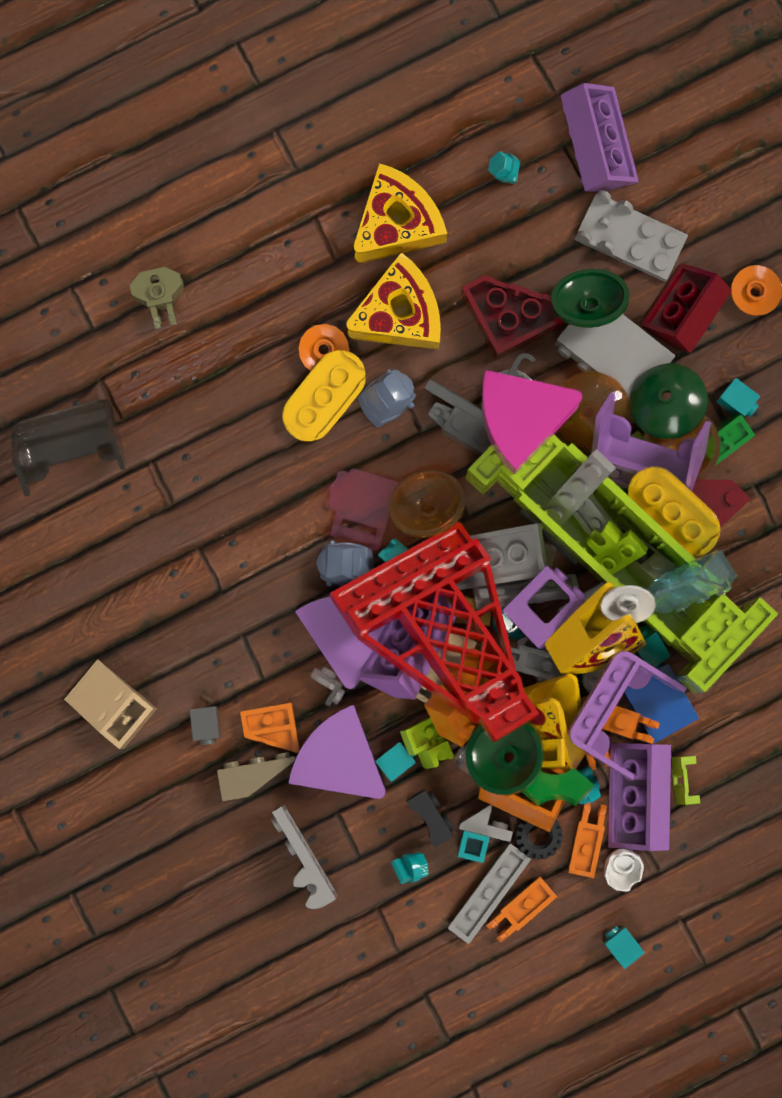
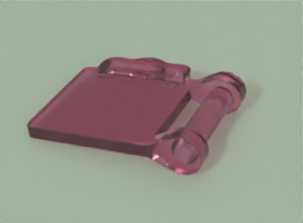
M354 468L350 472L339 471L336 480L329 489L330 499L328 507L337 511L330 536L336 538L338 535L372 545V549L379 550L399 483ZM346 519L377 529L376 535L341 526L342 520Z

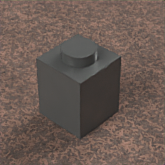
M218 707L190 709L193 741L200 740V745L215 744V738H221Z

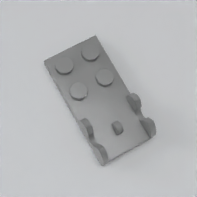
M599 190L596 192L574 240L666 282L688 235L633 210L630 202L626 200L616 202L611 199V195L607 191Z
M537 523L470 536L472 540L477 538L490 556V566L495 585L535 578L547 566L542 530H544L543 524ZM479 571L456 585L460 590L486 586L483 572Z
M285 805L273 811L272 813L275 817L271 820L279 833L281 831L285 833L288 838L285 841L288 850L292 856L297 854L304 865L296 875L293 884L294 887L307 886L308 891L312 892L305 906L310 909H318L336 900L338 894Z

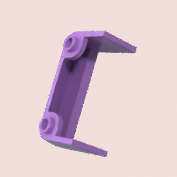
M611 392L596 415L591 451L592 454L597 449L616 467L608 477L617 486L628 489L629 483L635 474L644 468L656 466L669 470L692 491L706 453L711 422L706 421L697 438L685 439L680 444L679 450L676 451L631 437L630 423L625 418L613 414L616 393Z
M618 651L610 658L570 725L568 736L574 745L633 780L635 776L633 773L605 757L610 741L608 736L601 731L627 686L641 689L648 684L651 677H654L674 690L685 692L687 688L632 653Z

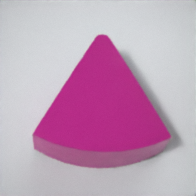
M485 370L482 388V414L485 429L496 454L514 475L578 409L579 403L582 400L581 392Z

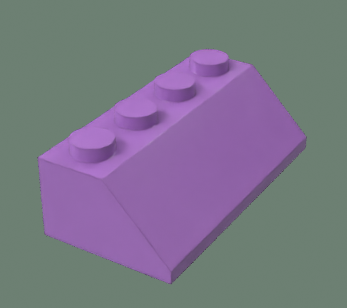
M582 83L562 94L563 111L566 115L569 135L572 138L575 158L579 165L581 182L585 191H607L638 183L639 180L615 88Z
M438 595L437 605L451 608V604L446 598ZM434 597L426 602L433 604ZM417 607L415 617L429 621L431 610ZM435 612L433 622L447 625L449 615ZM397 619L386 624L378 640L381 645L397 656L416 647L404 626ZM418 625L426 636L428 627ZM432 629L430 639L444 642L446 632ZM433 647L438 654L440 648ZM372 651L359 676L361 681L395 698L415 699L422 686L374 651ZM418 653L405 660V662L427 676L431 666L422 654Z
M610 743V760L635 776L632 780L610 768L608 847L644 851L669 850L671 745Z

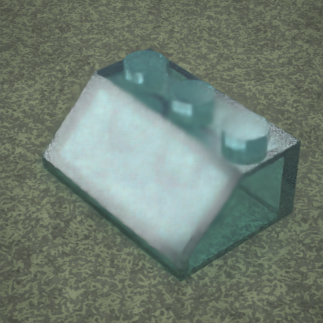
M721 549L660 574L646 590L654 597L655 611L664 614L673 610L680 612L693 602L700 604L715 593L720 596L728 592L732 588L730 584L735 580L737 574Z

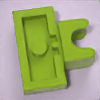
M608 520L601 533L596 529L592 530L588 536L587 544L595 552L592 557L613 575L645 555L648 547L632 530L621 535L622 532L616 525Z
M430 717L400 731L409 756L418 754L424 768L437 767L439 765L438 760L453 759L449 742L445 741L446 738L438 734Z

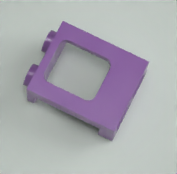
M546 566L502 610L539 649L543 650L546 649L544 645L546 641L585 603L584 599L586 598V595L577 586L571 588L566 583L568 577L558 567L553 569ZM554 580L568 594L570 602L549 623H544L529 608L528 601L547 581Z

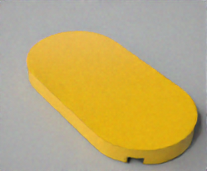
M342 350L332 351L319 360L284 405L283 423L286 430L293 437L301 441H314L321 439L330 431L365 385L366 373L361 360L353 353Z
M653 466L644 468L633 476L628 486L629 497L692 556L704 555L716 545L720 536V524L717 516L673 473L665 468Z

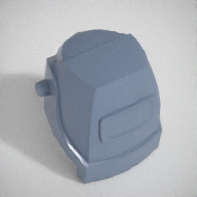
M388 369L385 372L386 374L371 382L358 397L364 414L376 427H381L399 418L408 407L412 409L415 406L412 402L416 397L412 380L398 370L391 371V369Z
M329 541L328 545L322 547V552L319 554L316 562L320 578L326 581V586H332L333 584L344 586L374 568L371 548L354 543H335V541Z

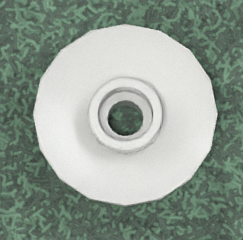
M619 586L609 590L603 596L601 608L603 614L612 621L631 614L635 623L646 620L653 614L655 600L649 591L641 587Z

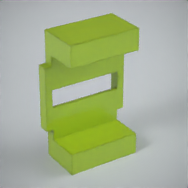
M696 756L672 757V776L676 804L700 803V795H688V777L685 766L696 764ZM677 777H683V784H678Z

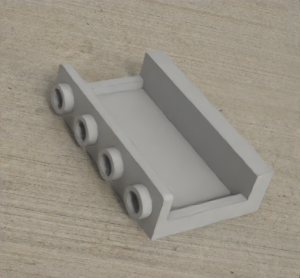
M623 314L615 321L596 328H581L569 324L555 343L558 347L557 351L567 359L571 357L578 363L577 367L587 375L591 373L598 378L597 383L606 390L612 389L618 394V400L626 406L630 405L631 390L637 379L654 366L671 363L675 357L672 352Z

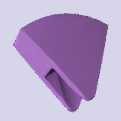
M330 597L316 600L296 610V614L343 685L348 689H355L360 681L359 676L373 650L356 638ZM386 624L368 635L378 642Z
M354 705L329 717L309 736L296 757L291 770L289 784L377 799L385 795L383 781Z

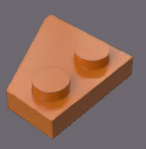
M292 703L240 712L245 738L291 752H300Z

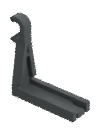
M527 353L520 354L507 375L524 378V375H519L517 372L523 359L535 362L536 359ZM429 379L425 386L426 390L484 424L481 408L438 382Z

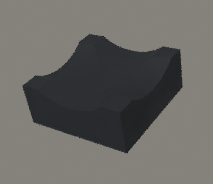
M424 789L407 799L410 808L420 814L426 821L429 828V838L434 847L453 837L450 831L454 827L446 814L442 816L439 814L436 808L440 804L432 791L427 794Z

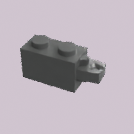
M437 402L433 405L428 417L442 428V434L479 457L491 446L485 425L456 406L454 409H451Z

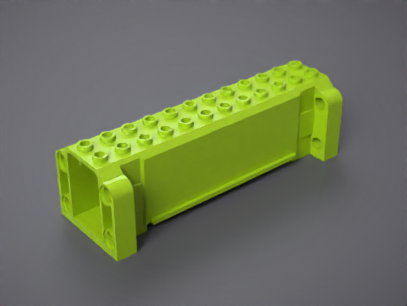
M553 434L515 475L503 464L491 445L468 469L466 480L482 495L495 482H498L513 496L514 501L538 524H543L544 530L598 581L604 584L612 582L615 588L630 585L645 589L626 567L611 575L592 557L595 552L587 544L589 535L573 515L560 527L547 515V511L544 512L542 510L556 494L554 490L568 480L587 460V457L575 445L571 443L567 446ZM607 477L592 493L616 525L621 522L675 564L677 569V585L659 599L651 594L655 600V609L653 614L642 622L656 631L660 639L667 646H672L688 661L676 678L693 694L704 693L770 624L778 613L761 597L746 602L739 609L721 591L725 586Z

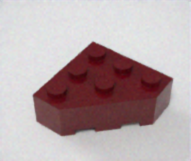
M486 275L462 286L461 295L496 360L564 326L565 322L555 314L552 308L550 295H543L515 284L494 280L495 278Z
M696 479L692 490L715 513L719 520L720 528L751 499L733 480Z

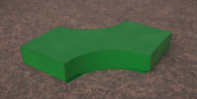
M575 768L558 775L540 771L535 781L521 792L538 806L554 799L564 800L576 806L593 789L594 784Z

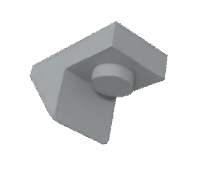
M490 804L459 823L458 828L461 830L511 841L513 831L507 829L508 824L493 821L492 825L488 824L492 808Z

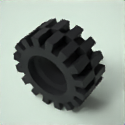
M520 819L515 829V839L518 848L526 856L539 860L547 859L551 855L556 854L555 852L560 849L561 842L563 841L562 827L557 819L549 832L548 841L541 846L534 845L529 840V831L535 825Z

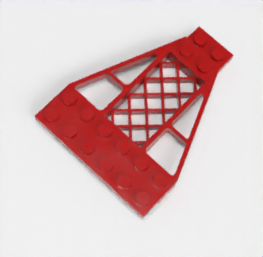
M458 522L330 593L329 597L360 642L475 724L480 722L493 743L536 718L539 712L524 692L521 677L516 671L490 566L491 558L478 539L472 540L463 525ZM481 571L484 574L491 604L475 612L456 584ZM438 595L449 597L452 601L451 608L437 605ZM434 597L433 604L426 602ZM417 607L431 610L429 621L415 617ZM490 611L494 615L502 650L480 620L481 616ZM435 612L449 615L448 624L444 625L433 622ZM453 616L466 621L465 630L452 627ZM397 619L404 626L416 647L397 656L368 634ZM418 625L428 627L426 636ZM435 629L446 632L444 642L430 639L431 630ZM450 633L464 637L462 647L448 644ZM468 638L479 640L482 644L481 650L476 651L466 648ZM433 647L442 649L441 658ZM447 650L461 654L459 664L445 661ZM418 653L422 654L446 690L405 662V660ZM465 655L479 658L477 669L463 666ZM483 660L494 662L497 666L496 672L491 673L481 670ZM448 669L457 671L456 680ZM462 672L476 676L474 686L460 683ZM480 677L491 679L478 687Z

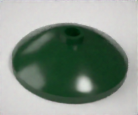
M583 269L572 272L555 285L551 294V303L555 314L562 321L581 328L601 327L615 321L626 311L630 299L629 289L625 281L618 275L602 269Z
M675 363L660 364L648 369L637 379L630 394V411L634 421L642 431L658 439H677L691 433L702 422L708 407V394L702 379L692 369ZM670 393L671 397L668 400L662 399L663 394Z
M529 723L524 724L493 743L480 724L472 733L466 747V765L470 776L482 789L496 795H513L525 790L535 781L543 765V744L538 732ZM509 753L513 754L511 762H507L506 759Z

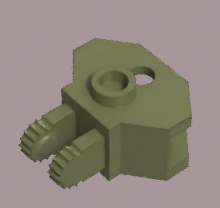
M167 267L140 272L130 284L131 294L135 301L149 308L156 329L161 328L162 324L158 313L159 310L167 309L169 322L171 325L177 324L174 307H176L175 301L185 290L180 274Z

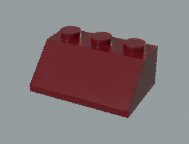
M681 263L640 325L670 346L691 353L732 290L717 273Z

